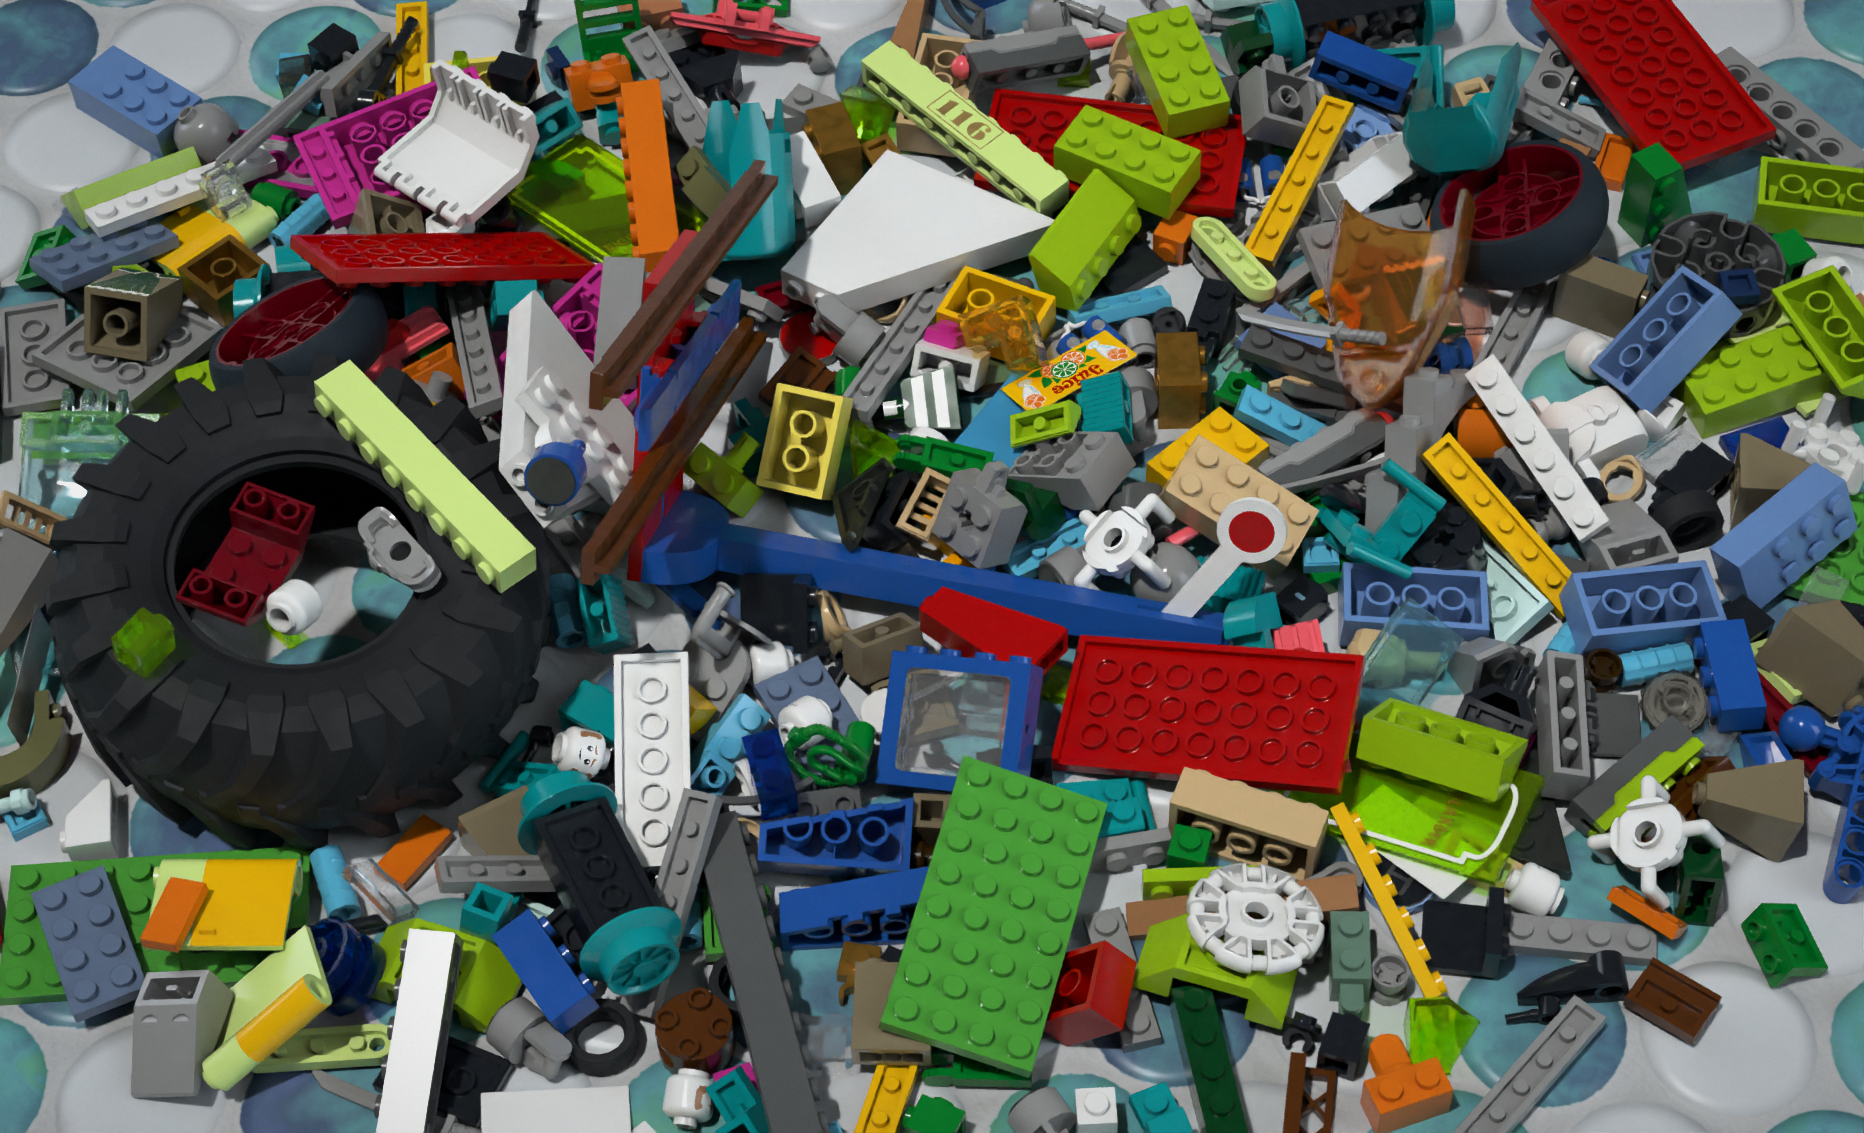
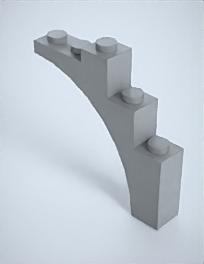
M1421 367L1418 368L1417 373L1404 377L1403 415L1399 416V420L1385 425L1384 463L1390 458L1424 483L1428 466L1421 460L1420 456L1441 439L1446 427L1458 410L1471 397L1478 394L1464 375L1470 370L1452 369L1450 374L1446 375L1439 374L1438 368ZM1381 468L1367 473L1365 527L1372 531V533L1375 532L1409 491L1383 472ZM1410 549L1403 556V558L1411 554Z

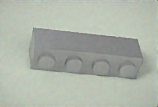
M604 256L593 362L595 367L642 306L643 282L651 273L646 272L645 258ZM637 376L627 389H636Z
M1547 650L1537 668L1538 673L1534 677L1538 725L1541 797L1572 801L1584 790L1591 777L1583 655Z

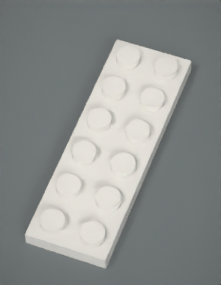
M688 651L614 655L615 796L618 803L615 816L644 871L652 868L654 871L660 870L684 788L691 789Z

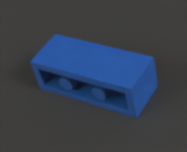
M1327 30L1308 77L1398 113L1417 66Z
M1744 619L1700 622L1698 637H1693L1692 652L1694 659H1700L1701 662L1699 680L1701 687L1708 690L1709 696L1706 699V707L1709 718L1715 719L1718 732L1762 729L1767 705Z
M528 908L491 937L546 1018L563 1035L600 1007L592 996L597 989L584 973L578 976L572 967L577 963L576 958L564 943L558 947L553 940V937L558 933L547 917L544 915L538 919Z

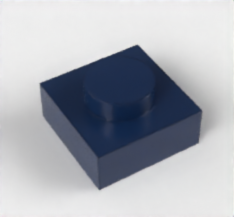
M556 45L546 49L548 63L545 64V70L549 79L552 82L556 81L560 88L565 91L568 88L563 68L571 66L565 55Z
M1753 268L1719 271L1717 277L1719 289L1726 294L1734 305L1759 303L1761 293Z

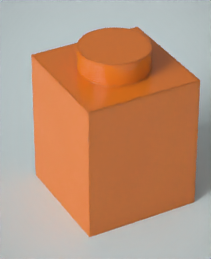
M1176 210L1169 220L1162 218L1153 233V251L1164 261L1183 266L1188 257L1187 253L1191 250L1192 243L1194 242L1190 236L1192 223L1199 217Z

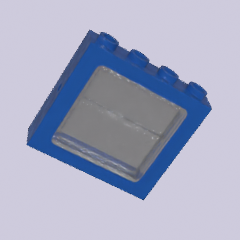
M906 645V652L893 650L875 783L952 793L964 755L1030 777L1043 668L1031 664L1032 658L1010 655L1009 662L996 661V654L975 652L974 658L962 657V651L953 649H940V655L928 654V648Z

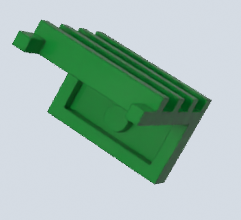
M574 0L584 60L593 62L601 60L603 55L619 53L620 55H625L628 59L631 73L638 72V67L622 41V38L642 29L638 0ZM627 4H632L633 10L583 18V12ZM635 21V27L586 35L585 29Z

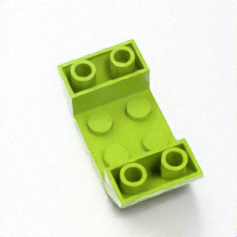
M1189 913L1149 927L1135 970L1132 987L1168 997L1174 978L1243 997L1248 999L1244 1015L1245 1020L1282 1030L1299 968L1283 974L1265 976L1264 971L1251 970L1250 974H1245L1224 967L1214 961L1215 955L1210 951L1203 952L1192 938L1186 923V918L1190 915ZM1224 935L1219 937L1222 942H1224ZM1252 950V955L1265 956L1264 950Z
M413 918L388 926L355 989L357 994L392 1004L394 1000V985L396 979L402 977L404 964L400 961L401 944L404 939L408 940L410 928L453 932L464 941L453 1010L458 1012L461 1026L486 1033L488 1024L498 1009L509 1000L516 998L523 982L496 945L459 930L420 918Z

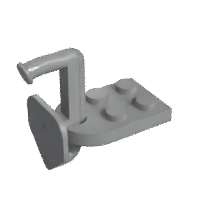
M724 582L717 583L716 590L708 602H705L704 609L693 625L692 639L681 651H688L689 684L718 708L711 719L690 736V738L697 742L701 741L712 723H719L748 682L751 672V660L747 647L753 644L754 640L767 645L772 641L757 629L722 610L728 600L735 597V591ZM718 617L725 621L721 631L712 628Z

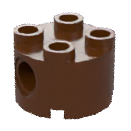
M696 987L689 992L672 997L657 1011L655 1015V1035L659 1055L664 1067L672 1075L678 1074L681 1068H688L707 1072L709 1079H712L713 1073L725 1070L730 1066L736 1048L733 1018L727 1005L716 995L710 994L705 988Z

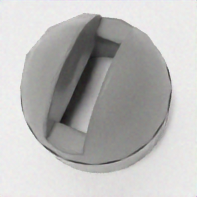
M821 45L813 49L808 55L807 63L813 72L823 73L834 66L830 55Z

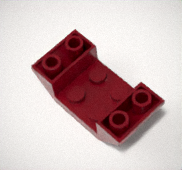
M246 482L229 509L232 528L205 572L196 568L192 569L175 597L176 602L243 627H248L267 619L265 602L268 596L291 579L302 560L316 511L315 506Z

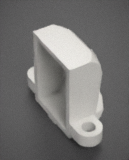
M1609 385L1597 387L1567 402H1554L1550 404L1544 396L1528 400V403L1546 429L1568 428L1569 462L1581 479L1595 477L1601 480L1598 470L1603 469L1608 462L1624 455L1635 457L1646 453L1649 437L1641 420L1621 393Z

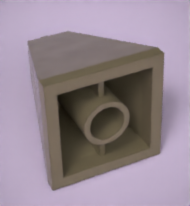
M363 188L359 193L347 234L425 233L420 204Z
M1741 433L1734 460L1735 469L1730 484V531L1811 464L1755 436Z
M1793 759L1708 773L1703 782L1697 781L1692 792V803L1698 805L1699 816L1769 860L1780 862L1804 825V760Z
M527 785L457 816L460 842L466 851L472 856L530 855L521 848L517 840V829L523 818L520 812V803L525 793L529 790ZM524 892V897L536 900L545 892Z

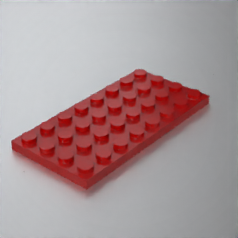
M1672 0L1531 1L1530 10L1639 150L1659 142L1683 167L1684 171L1775 138L1777 130Z
M995 88L989 117L994 118L1001 128L1010 135L1014 134L1023 145L1032 152L1039 153L1044 161L1053 168L1055 143L1085 105L1164 135L1152 106L1145 104ZM1229 114L1227 126L1172 138L1201 150L1200 179L1177 210L1200 215L1234 217L1247 137L1243 136L1241 115ZM975 172L974 186L983 190L1001 192ZM1069 180V200L1082 184Z
M545 232L291 235L290 249L301 256V259L309 262L314 269H318L323 273L324 277L331 279L336 283V286L341 288H355L357 283H369L373 287L384 288L389 287L390 282H402L403 285L410 287L423 286V282H435V284L441 286H454L456 281H467V283L472 285H487L488 280H536L537 284H550L552 279H562L567 283H577L595 266L594 263Z
M1080 635L1052 751V769L1179 781L1185 766L1194 770H1206L1214 776L1230 781H1241L1254 788L1341 795L1366 667L1364 655Z

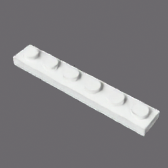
M260 145L228 174H223L215 167L216 161L85 209V219L99 238L276 172L278 171L277 162L267 149Z
M1492 354L1464 375L1578 540L1584 543L1612 523L1498 358Z

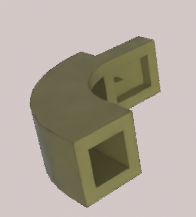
M693 145L672 168L685 185L682 188L684 193L708 218H710L731 190V184L719 173L703 150Z
M49 690L34 692V727L30 737L17 750L0 756V799L10 797V791L19 788H32L36 795L58 776L68 759L72 745V736L63 717L60 703H54Z

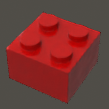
M1106 940L1066 952L1044 1031L1068 1047L1123 1030L1137 962Z

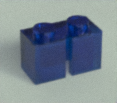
M778 728L741 737L744 760L754 789L762 822L799 813L797 791Z

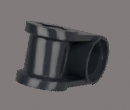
M506 195L481 216L495 232H523L525 229L523 218L512 206L510 199Z

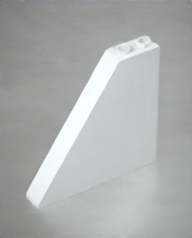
M887 149L781 269L782 293L791 299L799 300L816 308V303L822 296L832 295L856 313L956 280L965 265L983 271L1026 257L1055 219Z
M535 289L509 311L498 470L541 526L546 528L602 498V496L589 482L579 489L576 496L570 502L561 506L542 504L535 500L528 492L524 483V472L537 451L535 450V436L539 426L515 399L533 373L543 365L550 372L556 373L562 379L565 389L572 397L580 400L587 407L590 417L599 426L607 429L616 446L633 459L635 426L633 415L620 398H613L602 411L589 409L590 372L595 366Z

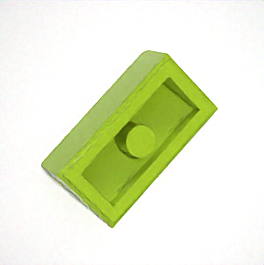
M1066 400L1010 415L1011 448L1015 449L1074 434L1081 415V407L1071 400Z

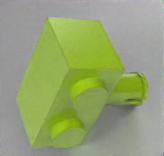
M745 431L726 456L720 455L700 442L684 463V473L726 508L742 518L746 516L764 493L763 489L743 474L744 470L742 468L758 447L760 448L761 446L758 441Z

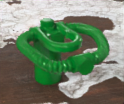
M864 721L850 723L845 736L837 733L832 728L830 729L828 726L826 727V725L817 723L801 728L794 726L788 734L789 740L783 747L784 759L795 775L802 780L808 776L813 778L816 786H854L856 783L863 782L866 779L876 730L871 724ZM815 735L824 736L843 747L842 753L826 745H816L808 750V764L813 769L826 775L825 777L811 773V771L803 768L794 755L796 748L805 744ZM826 754L836 760L834 769L816 760L815 755Z

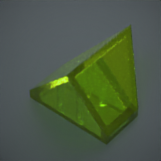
M851 85L840 93L841 101L844 104L860 144L888 133L895 107L869 88Z
M851 418L848 425L853 479L882 457H885L893 466V455L900 452L896 444L897 440L855 418Z
M1449 997L1408 998L1403 1028L1406 1049L1413 1064L1437 1057L1445 1074L1450 1075V1070L1481 1021Z

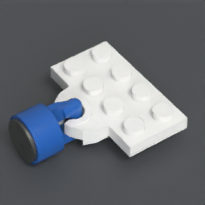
M543 365L533 373L515 399L539 426L535 436V450L537 451L524 472L525 486L530 495L538 502L548 506H561L570 502L576 496L579 489L589 482L606 502L612 506L633 476L634 459L630 455L623 453L616 446L609 431L599 426L590 417L587 407L580 400L572 397L565 389L562 379Z

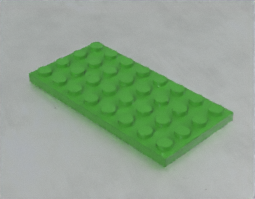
M964 755L878 1028L1029 1078L1033 1070L1108 803Z
M288 846L11 865L3 936L4 943L2 945L0 964V1005L68 1001L30 893L104 865L144 976H146L147 972L210 970L230 989L275 950H238L194 954L184 950H180L179 953L145 951L140 937L149 921L155 893L153 885L154 868L160 866L163 859H300L303 867V885L300 896H293L287 928L292 929L303 927L304 925L309 926L312 865L309 857L312 852Z

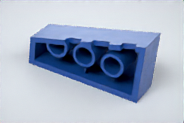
M914 797L900 799L899 802L887 804H871L864 808L830 811L828 814L811 817L807 815L760 823L757 856L758 871L865 878L910 870Z
M928 866L779 893L782 951L843 948L844 941L873 946L904 944Z

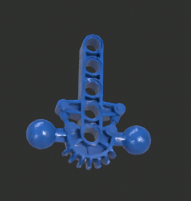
M1798 705L1782 714L1778 723V733L1784 745L1797 752H1808L1817 746L1830 749L1828 758L1817 765L1808 779V784L1813 790L1824 791L1842 801L1823 879V891L1829 900L1845 904L1853 900L1864 885V819L1859 818L1855 814L1858 813L1864 817V783L1862 782L1864 781V708L1858 705L1851 712L1846 710L1841 713L1837 719L1840 728L1838 730L1827 726L1817 710L1810 706ZM1847 844L1855 847L1858 852L1851 850ZM1840 877L1847 879L1850 884L1844 883Z

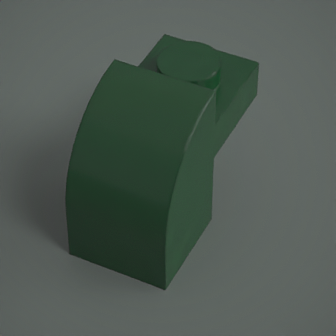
M1256 19L1226 26L1220 36L1229 66L1236 75L1249 71L1255 65L1262 67V62L1268 59L1267 54L1274 45L1270 32L1260 34Z
M1007 478L1005 490L1022 502L1028 511L1018 536L1040 541L1051 537L1067 519L1058 492L1033 487L1031 483Z

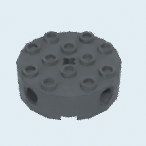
M1715 211L1687 214L1667 224L1652 246L1646 275L1649 276L1646 290L1651 291L1649 300L1682 265L1718 289L1717 277L1719 271L1753 268L1761 293L1759 303L1735 305L1743 315L1719 341L1743 337L1763 327L1778 305L1771 291L1783 285L1787 263L1779 244L1761 226L1749 220L1745 224L1739 220L1727 218L1728 214Z

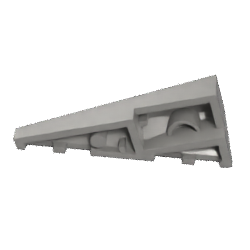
M10 528L0 529V657L32 620L36 604L39 609L45 605V592L54 583L58 559L52 549Z

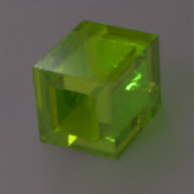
M141 607L110 638L115 659L143 678H146L176 648L173 625L162 614L156 613L154 615Z

